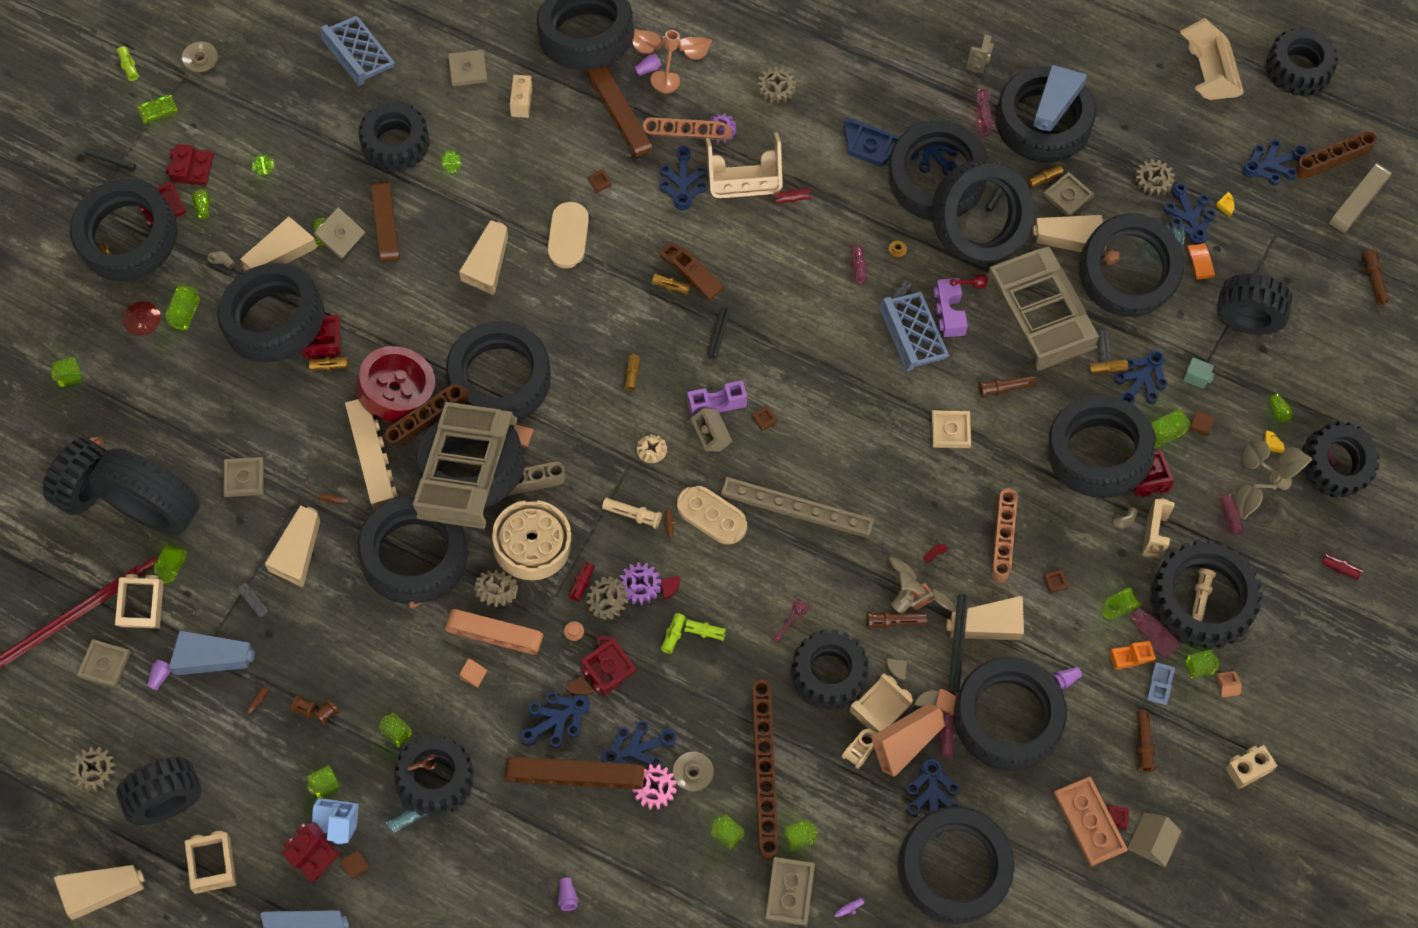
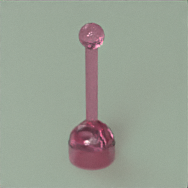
M800 599L795 600L792 605L793 614L780 632L774 635L775 641L781 640L782 634L796 616H802L808 611L809 606Z

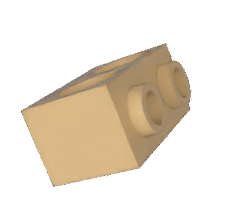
M513 75L510 99L511 117L529 118L532 96L531 76Z
M1264 745L1259 748L1254 746L1246 751V755L1242 757L1236 755L1229 760L1230 763L1225 769L1238 790L1273 772L1277 767V764ZM1255 758L1261 759L1263 764L1256 763ZM1237 767H1243L1246 773L1239 772Z

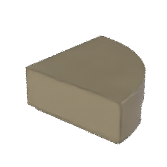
M887 659V669L897 680L905 682L907 661Z
M927 691L921 694L916 700L914 707L921 708L926 704L935 706L939 691Z

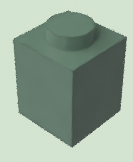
M1192 358L1183 381L1205 389L1207 383L1211 384L1215 373H1212L1214 365Z

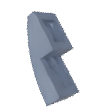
M1155 662L1147 700L1167 705L1175 667Z

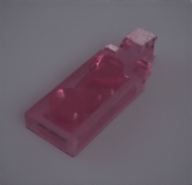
M978 89L976 92L978 100L977 111L981 135L989 137L991 129H994V119H991L992 105L988 101L990 93L988 89Z
M1140 608L1133 613L1132 618L1138 623L1136 625L1139 629L1138 632L1147 641H1150L1151 645L1165 659L1180 648L1181 644L1150 614L1146 615Z

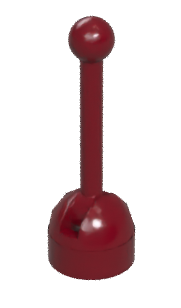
M984 274L974 275L972 280H950L951 286L972 284L977 289H984L988 283L987 277Z

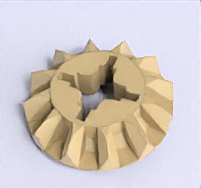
M650 434L646 437L643 436L638 441L637 454L644 462L657 463L665 457L667 445L665 440L660 438L659 435L654 436ZM648 443L651 444V446L656 445V453L652 450H648Z

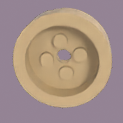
M539 500L537 502L520 501L510 505L498 516L493 527L492 546L496 561L508 574L523 580H540L555 574L563 567L570 554L571 529L568 520L558 508L547 502ZM529 533H534L537 535V539L527 540L526 536Z

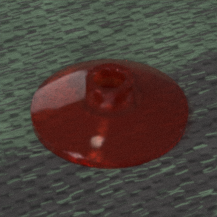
M141 301L130 305L125 310L122 320L128 332L134 335H146L158 327L161 316L154 304Z

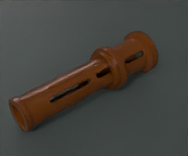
M1369 250L1364 252L1361 257L1366 264L1365 271L1370 275L1377 304L1384 305L1385 302H1389L1381 275L1382 265L1378 261V251Z
M1035 375L1002 381L997 378L990 382L979 381L978 390L981 398H985L986 395L991 394L1001 395L1003 391L1035 387L1037 382H1034L1036 380Z
M868 611L866 615L867 629H872V627L888 629L890 626L903 625L925 626L927 625V614H890L887 611L883 613H871V611Z
M1139 710L1136 712L1139 747L1136 750L1137 755H1139V766L1137 768L1140 772H1153L1156 770V765H1154L1153 760L1155 749L1151 743L1150 712Z

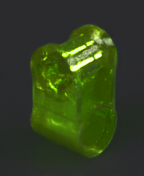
M166 544L154 565V572L158 579L164 581V584L173 582L180 567L186 560L187 551Z
M1129 587L1107 598L1101 608V613L1106 619L1112 620L1136 610L1141 606V602L1136 600L1132 593L1133 589ZM1108 605L1113 606L1116 610H1111Z

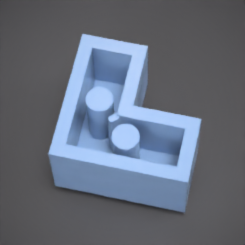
M318 798L313 806L312 823H316L324 833H328V841H333L336 844L348 843L357 827L359 804Z

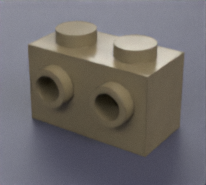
M703 408L691 418L705 451L720 452L733 442L718 410Z

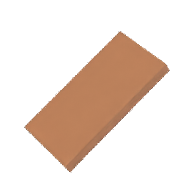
M1091 776L1054 791L1053 794L1090 867L1127 852L1128 849Z

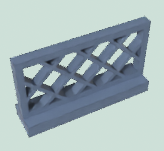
M354 16L331 27L327 24L321 27V40L358 87L365 84L366 79L395 66V62L358 16ZM356 23L359 28H349V25ZM337 30L344 31V35H336L334 32ZM347 32L357 34L356 38L346 37ZM359 35L367 36L368 41L359 40ZM344 41L354 43L353 48L345 47ZM356 45L366 46L365 51L355 49ZM369 47L376 48V49L378 50V52H377V53L369 52V51H368V48H369ZM354 53L363 55V59H355L353 57ZM366 56L376 58L375 62L365 61ZM378 59L386 60L388 63L383 65L378 64L377 62ZM363 65L373 67V69L371 71L365 72L363 70Z
M922 292L894 299L888 297L882 300L879 310L906 372L913 370L914 367L949 357ZM918 298L921 305L918 308L910 304V301ZM899 303L905 306L904 311L897 310L894 304ZM907 308L917 312L915 318L905 314ZM919 314L927 318L926 324L917 320ZM902 318L912 322L910 328L902 324ZM914 324L924 328L922 334L912 330ZM926 330L934 334V340L924 336ZM910 334L919 338L917 345L910 342L908 338ZM921 340L931 344L929 351L919 346ZM933 346L939 348L942 354L936 355L932 353ZM918 350L926 354L925 359L918 360L915 354Z

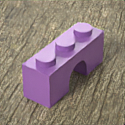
M951 279L937 280L936 287H933V296L937 298L938 302L936 303V313L940 314V320L938 321L939 330L943 332V337L965 336L968 328L965 310L956 311L949 306L954 303H960L962 296L961 285L951 286Z
M743 380L724 384V388L716 393H707L706 388L687 392V404L691 418L703 408L716 409L720 413L747 407V394Z

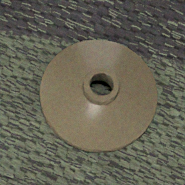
M207 42L192 43L185 48L182 54L184 66L193 72H204L211 69L218 59L216 48Z
M687 752L676 760L673 774L676 783L682 789L696 792L703 790L711 783L714 769L712 762L706 755L700 752ZM696 771L697 775L692 777L689 773Z

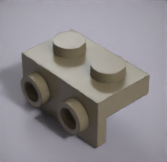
M984 36L982 49L971 47L967 70L975 73L984 72L985 64L990 62L994 45L990 43L992 36Z

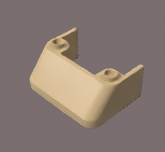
M1206 18L1181 30V35L1189 40L1190 45H1188L1191 54H1195L1199 58L1205 82L1195 88L1202 94L1203 98L1215 100L1242 95V84L1227 37Z
M777 132L774 133V150L765 151L761 155V165L725 168L724 158L720 155H712L710 139L706 138L709 185L711 194L714 197L729 198L780 192L782 189L781 140Z

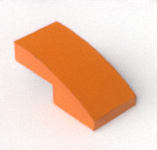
M1188 245L1187 253L1192 262L1191 269L1196 280L1214 278V269L1206 245Z
M1150 641L1132 643L1128 647L1115 648L1109 651L1115 670L1138 666L1156 660Z

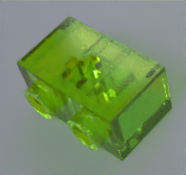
M1181 408L1151 423L1155 434V448L1187 432L1191 423Z

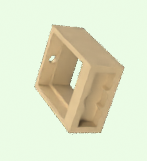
M126 574V578L119 577L115 625L130 628L160 629L164 581L154 575H146L145 579L138 578V575ZM127 584L154 585L151 619L124 618Z
M215 831L209 836L195 835L190 837L189 840H185L190 887L194 894L236 885L231 841L227 832ZM222 842L226 873L197 879L193 848Z

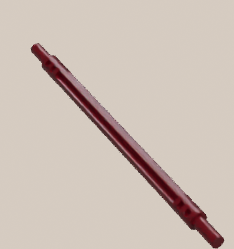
M155 556L141 566L137 565L120 577L126 578V574L138 575V578L144 576L146 571L160 563V561ZM119 578L0 654V668L118 592Z

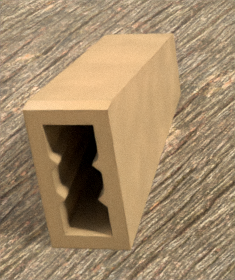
M1102 215L1036 218L1035 225H1032V236H1035L1036 243L1081 252L1090 235L1103 223ZM1106 247L1104 248L1101 256H1104Z
M288 217L240 259L242 263L241 268L246 272L264 264H287L317 248L315 238Z
M492 220L489 222L459 271L462 282L494 295L508 240L507 227L503 223Z
M299 507L265 563L269 572L300 587H303L320 524V518L315 509Z
M1023 596L967 609L965 638L1022 639L1024 634ZM952 612L950 619H947L946 629L950 631V638L954 636L956 612Z
M133 865L54 877L67 916L72 920L143 890L142 882L145 881L142 871L137 870Z

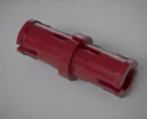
M810 187L800 190L790 189V191L775 192V198L782 197L774 199L775 204L795 203L798 200L811 199V194L803 195L811 193Z
M1328 553L1325 554L1321 563L1337 570L1338 574L1343 573L1356 580H1359L1363 572L1362 568H1358L1347 563V560L1338 559Z
M583 563L579 575L574 579L575 584L568 596L571 600L575 601L576 599V602H580L585 588L590 584L589 579L595 569L593 564Z

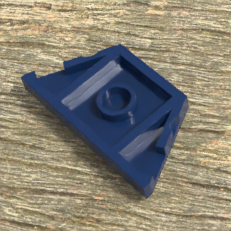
M845 117L847 154L878 166L888 162L893 146L896 145L899 136Z

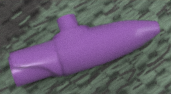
M859 898L856 901L850 902L839 909L834 916L840 917L851 912L853 915L856 914V908L864 904L863 899Z

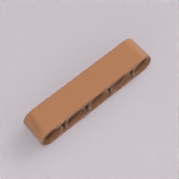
M651 117L647 118L643 123L644 131L653 136L727 140L732 134L731 127L719 121ZM655 122L656 128L655 130L651 131L650 126L652 123ZM673 124L672 131L668 132V125ZM686 125H690V131L688 133L684 132ZM707 125V132L702 134V128ZM721 127H725V132L723 135H719V129Z
M1010 488L1004 489L1001 492L997 503L991 577L998 583H1003L1008 579L1012 566L1017 493ZM1004 498H1009L1012 502H1006ZM1002 516H1008L1010 520H1005ZM1005 533L1008 535V538H1004L1000 534ZM999 551H1004L1007 555L1003 556L999 554ZM997 569H1003L1005 573L1001 574Z
M456 609L450 611L445 626L447 632L533 655L538 654L543 638V633L537 630Z

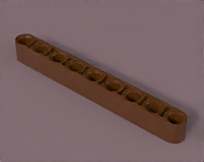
M761 679L754 683L752 690L759 854L764 860L769 861L777 855L778 828L771 686L768 681ZM759 688H763L767 692L765 694H759L756 690ZM764 707L767 709V712L762 714L757 709ZM766 727L768 732L761 733L758 728ZM766 746L769 748V751L761 752L759 747ZM766 765L770 768V771L762 772L760 767ZM768 785L771 791L763 792L761 786ZM769 805L772 811L764 812L761 807ZM770 825L773 831L765 832L762 827ZM765 845H771L774 848V851L771 853H767L764 851L763 847Z

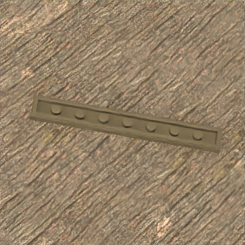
M726 477L721 491V496L868 539L874 523L873 518Z

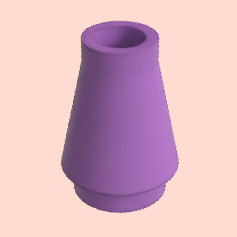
M654 53L653 55L649 54L634 68L638 76L659 70V67L662 65Z
M157 659L152 664L146 686L158 691L160 685L171 672L169 669L170 664Z
M1078 667L1055 672L1053 677L1059 684L1058 686L1065 690L1077 679L1081 678L1082 673Z
M562 878L559 880L558 905L561 906L563 911L574 910L577 908L579 900L573 887L572 879Z

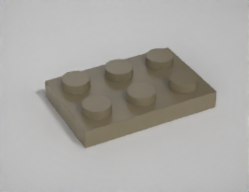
M774 857L765 920L807 926L815 863Z

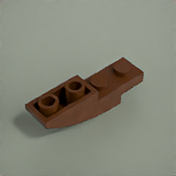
M672 241L659 252L662 259L681 273L685 280L707 299L712 300L723 290V286L684 247L680 248Z

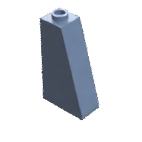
M1052 65L1033 127L1051 131L1083 89L1087 74Z
M179 631L169 669L173 675L244 669L249 667L250 662H253L255 651L248 642Z
M340 911L260 913L264 928H349L347 917L342 916Z

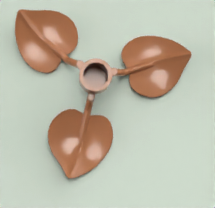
M634 29L632 44L638 52L643 54H652L654 49L659 50L664 44L666 50H668L666 72H654L650 82L660 93L670 94L676 91L680 85L678 74L669 73L672 51L679 46L680 51H684L686 57L701 59L706 56L712 40L700 37H686L681 40L677 31L669 30L661 41L660 36L654 32Z

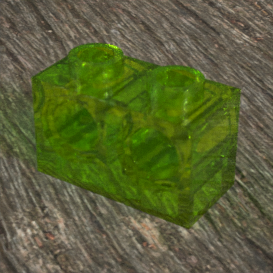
M178 284L165 314L170 327L188 330L200 301L196 288Z

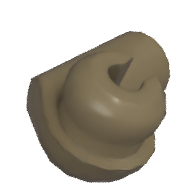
M223 251L211 252L207 256L208 261L212 264H224L228 269H232L236 265Z
M1130 507L1126 516L1116 517L1113 520V526L1119 529L1132 527L1138 510Z

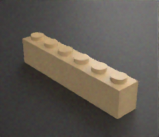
M357 399L346 402L345 405L373 511H376L378 507L398 498L396 488L391 487L390 481H393L391 470L386 469V464H389L387 454H382L381 448L384 447L382 436L378 437L377 431H380L378 420H373L372 414Z

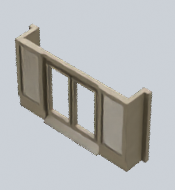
M1049 246L989 268V272L985 275L988 281L995 280L1036 356L1034 366L1037 372L1098 348L1096 343L1099 335ZM1052 278L1059 294L1025 307H1020L1013 292ZM1059 300H1064L1071 315L1032 329L1025 313Z
M445 402L438 430L413 502V507L418 513L417 519L480 529L485 528L486 520L482 515L509 425L516 426L518 419L514 417L512 412ZM446 436L489 441L484 459L441 453ZM446 460L481 465L477 483L434 477L438 461Z

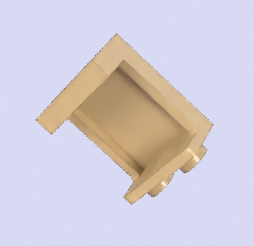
M1155 499L1147 516L1142 556L1162 559L1169 546L1170 538L1158 536L1160 520L1167 521L1174 508V502H1170L1167 499Z
M883 673L880 680L859 701L856 700L851 705L849 712L865 727L878 733L894 724L911 707L913 699L906 689L902 690L897 685L893 677Z

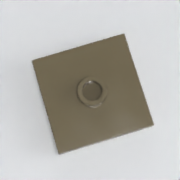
M484 50L448 53L452 86L487 83Z
M1069 172L1043 193V197L1066 217L1073 216L1093 199L1095 195Z
M338 207L316 230L314 235L335 255L342 259L365 234V231Z
M263 457L224 459V497L264 495Z
M92 639L77 677L116 689L131 651Z

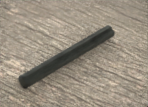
M958 594L948 686V691L958 693L960 690L969 599L967 594Z

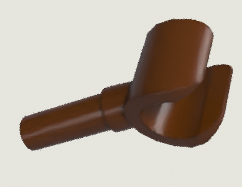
M430 754L424 761L407 766L408 771L423 767L432 770L438 763L431 764L429 760L434 759L436 756Z

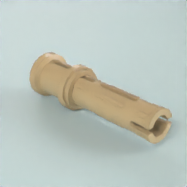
M607 497L602 506L604 510L636 519V522L639 524L645 523L653 526L654 529L658 528L662 516L661 512L655 513L647 510L646 507H633Z
M1209 569L1198 570L1199 579L1198 584L1195 585L1197 593L1191 617L1201 622L1203 621L1208 595L1212 593V580L1216 576V573Z

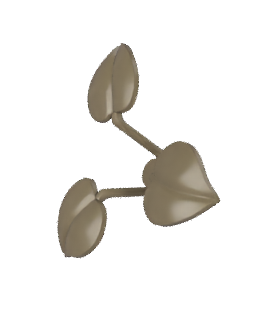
M1261 439L1251 440L1243 452L1242 463L1248 469H1255L1261 464L1271 472L1269 476L1271 484H1254L1253 487L1250 485L1241 487L1235 497V508L1238 515L1245 520L1248 515L1260 506L1263 493L1259 488H1272L1275 490L1278 487L1282 490H1287L1292 484L1291 477L1299 473L1312 458L1298 448H1288L1279 458L1280 466L1277 467L1279 471H1275L1263 461L1270 455L1268 444Z
M892 556L888 558L892 566L899 572L902 589L891 603L896 611L903 614L910 606L914 607L924 599L933 597L943 607L956 612V608L950 598L939 590L933 589L932 592L924 595L926 593L924 587L915 580L917 578L916 574L907 563ZM914 591L924 596L913 601L914 596L910 592Z

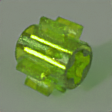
M455 150L446 151V155L442 156L443 169H448V173H457V168H461L460 154L456 155Z
M268 155L255 157L256 162H252L253 171H258L259 175L272 173L271 168H275L273 158L269 159Z

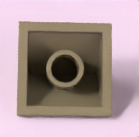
M1143 813L1127 849L1165 868L1181 834V830L1167 816Z

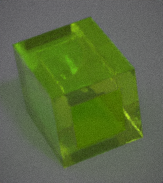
M75 357L52 362L53 370L50 371L53 381H57L60 387L83 381L80 367Z
M1212 649L1191 654L1185 661L1192 680L1213 675L1219 668L1218 657L1213 654Z
M394 712L384 716L380 721L379 729L381 733L397 748L412 735L410 727Z
M329 765L307 776L310 783L306 784L311 795L316 794L317 798L321 799L340 789L339 783Z
M727 814L722 818L719 816L712 824V835L729 850L744 836V829Z
M809 819L785 827L784 832L791 851L815 843L816 836L818 835L815 825L810 824Z

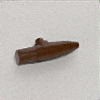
M322 493L318 495V499L327 501L329 506L334 503H348V500L340 496Z
M665 510L666 530L669 538L672 539L674 534L673 524H677V522L673 520L671 510Z
M262 687L252 700L247 714L253 712L269 692L266 687Z

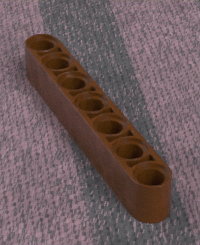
M606 66L584 70L633 156L637 158L651 152L652 146Z
M509 757L506 760L504 779L518 783L639 790L643 788L645 767L636 764Z

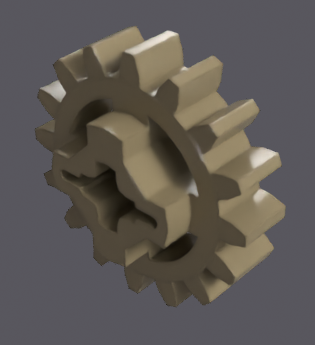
M775 67L773 71L768 68V72H762V77H759V94H764V100L770 98V103L773 100H776L777 104H779L780 100L786 102V97L791 99L792 94H795V76H790V71L784 72L783 67L781 70Z
M1151 159L1150 163L1144 161L1143 165H1139L1135 173V183H1138L1137 188H1143L1142 193L1149 192V196L1152 193H1155L1156 197L1160 193L1165 195L1167 191L1171 190L1175 181V174L1171 173L1172 167L1166 168L1167 163L1162 165L1161 160H1158L1157 163L1153 159Z
M488 570L487 575L481 573L480 578H476L474 591H476V597H481V602L487 601V605L494 603V606L497 607L498 603H501L502 606H505L506 602L512 603V599L516 598L518 585H516V579L512 580V575H505V571L500 574L498 570H495L494 573Z
M611 576L608 579L602 577V582L596 580V586H590L592 593H587V596L591 597L587 601V604L591 605L589 611L593 612V615L604 620L607 618L612 620L614 614L620 616L619 610H625L623 604L628 603L625 597L629 593L624 591L626 586L622 584V581Z
M90 747L89 752L83 749L81 757L75 756L78 761L71 763L75 768L70 771L74 776L72 780L78 783L77 786L80 789L84 787L87 792L91 788L98 792L99 786L105 789L106 782L112 783L110 777L116 776V773L113 771V769L117 768V765L113 763L115 761L114 757L110 756L107 750L103 752L101 747H98L96 751L93 747ZM88 766L95 769L97 768L99 772L91 770Z

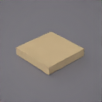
M932 410V447L971 448L970 411Z

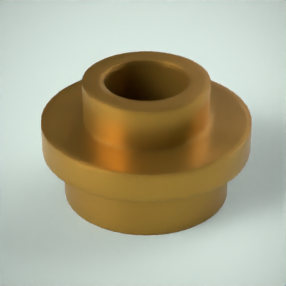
M893 241L889 245L888 251L893 258L899 259L906 254L907 247L901 241Z

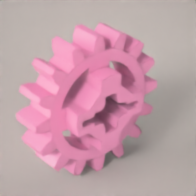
M650 764L649 770L645 769L644 779L646 780V786L642 790L633 789V793H638L635 799H642L641 806L647 803L649 809H652L653 805L660 809V804H663L665 807L668 806L667 799L673 801L671 793L675 794L676 789L672 787L677 785L674 780L671 781L674 774L668 775L667 767L661 770L658 764L657 768L653 769L652 764ZM652 774H658L661 777H655ZM651 782L654 785H658L659 793L654 788L651 789ZM668 784V791L664 795L663 788ZM650 796H651V797H656L657 800H652V799H649L648 797H650Z

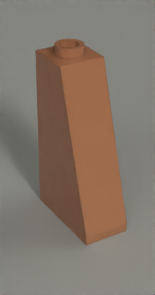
M926 704L871 736L882 772L893 777L896 776L945 726L944 715L939 707Z

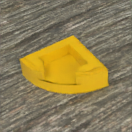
M1228 192L1217 202L1216 207L1229 217L1234 211L1233 196Z
M1266 431L1264 441L1268 444L1270 451L1283 453V442L1273 432Z

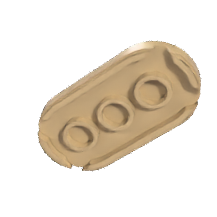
M562 203L552 214L548 256L560 268L576 266V264L583 260L585 255L589 217L587 210L579 203Z
M703 486L688 487L678 496L677 510L680 516L717 542L734 544L745 536L747 521L744 513Z

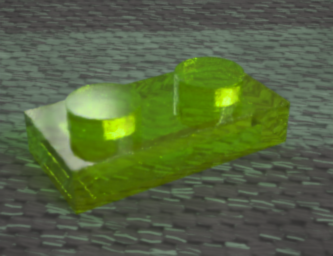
M172 95L137 106L144 124L178 112Z

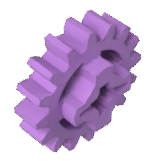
M637 562V567L630 564V570H623L624 575H620L619 578L622 584L626 586L624 591L629 593L625 597L626 600L632 599V604L639 601L640 605H643L644 600L651 603V597L657 598L656 592L661 591V587H659L661 579H658L659 572L654 573L655 567L648 569V563L641 567L640 562ZM650 579H652V581H653V586H652V587H651V584H649ZM628 580H629V583L631 584V585H630V589H628V587H627V581H628Z

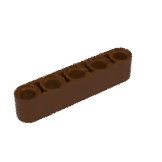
M1365 131L1304 155L1300 158L1295 168L1297 176L1305 179L1371 152L1377 141V136L1371 131Z
M390 182L372 183L371 188L381 262L400 260Z
M458 384L448 386L388 427L385 431V439L387 442L395 445L407 443L440 420L443 408H440V404L443 400L450 403L464 404L469 398V390ZM460 389V396L456 398V392ZM429 411V417L425 419V413ZM413 421V422H414V426H413V428L410 430L409 426H410V423ZM396 432H398V433H399V436H398V438L395 440V439H394V435H395Z

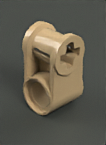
M870 729L861 731L853 743L845 750L842 758L848 759L856 765L855 768L859 769L874 749L873 742L865 744L862 742V738H871L876 733Z

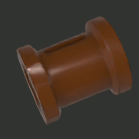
M297 695L292 702L291 712H299L306 715V718L311 719L313 716L312 712L316 710L317 702H309L302 699V696Z
M326 699L325 704L317 711L314 710L312 714L325 726L327 724L326 721L335 713L338 714L339 710L329 699Z

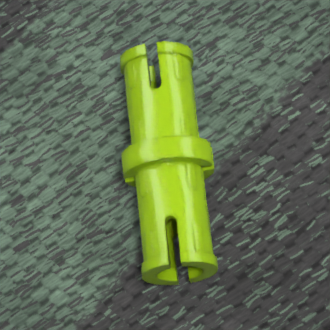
M119 47L117 54L121 60L120 65L122 69L125 70L129 81L137 80L139 75L135 69L134 59L131 58L127 47Z
M674 614L672 623L665 632L666 637L660 648L663 652L672 654L677 639L681 637L680 632L686 621L684 615Z
M687 619L685 632L699 634L703 638L711 637L721 641L724 640L726 628L712 626L708 622L699 623Z

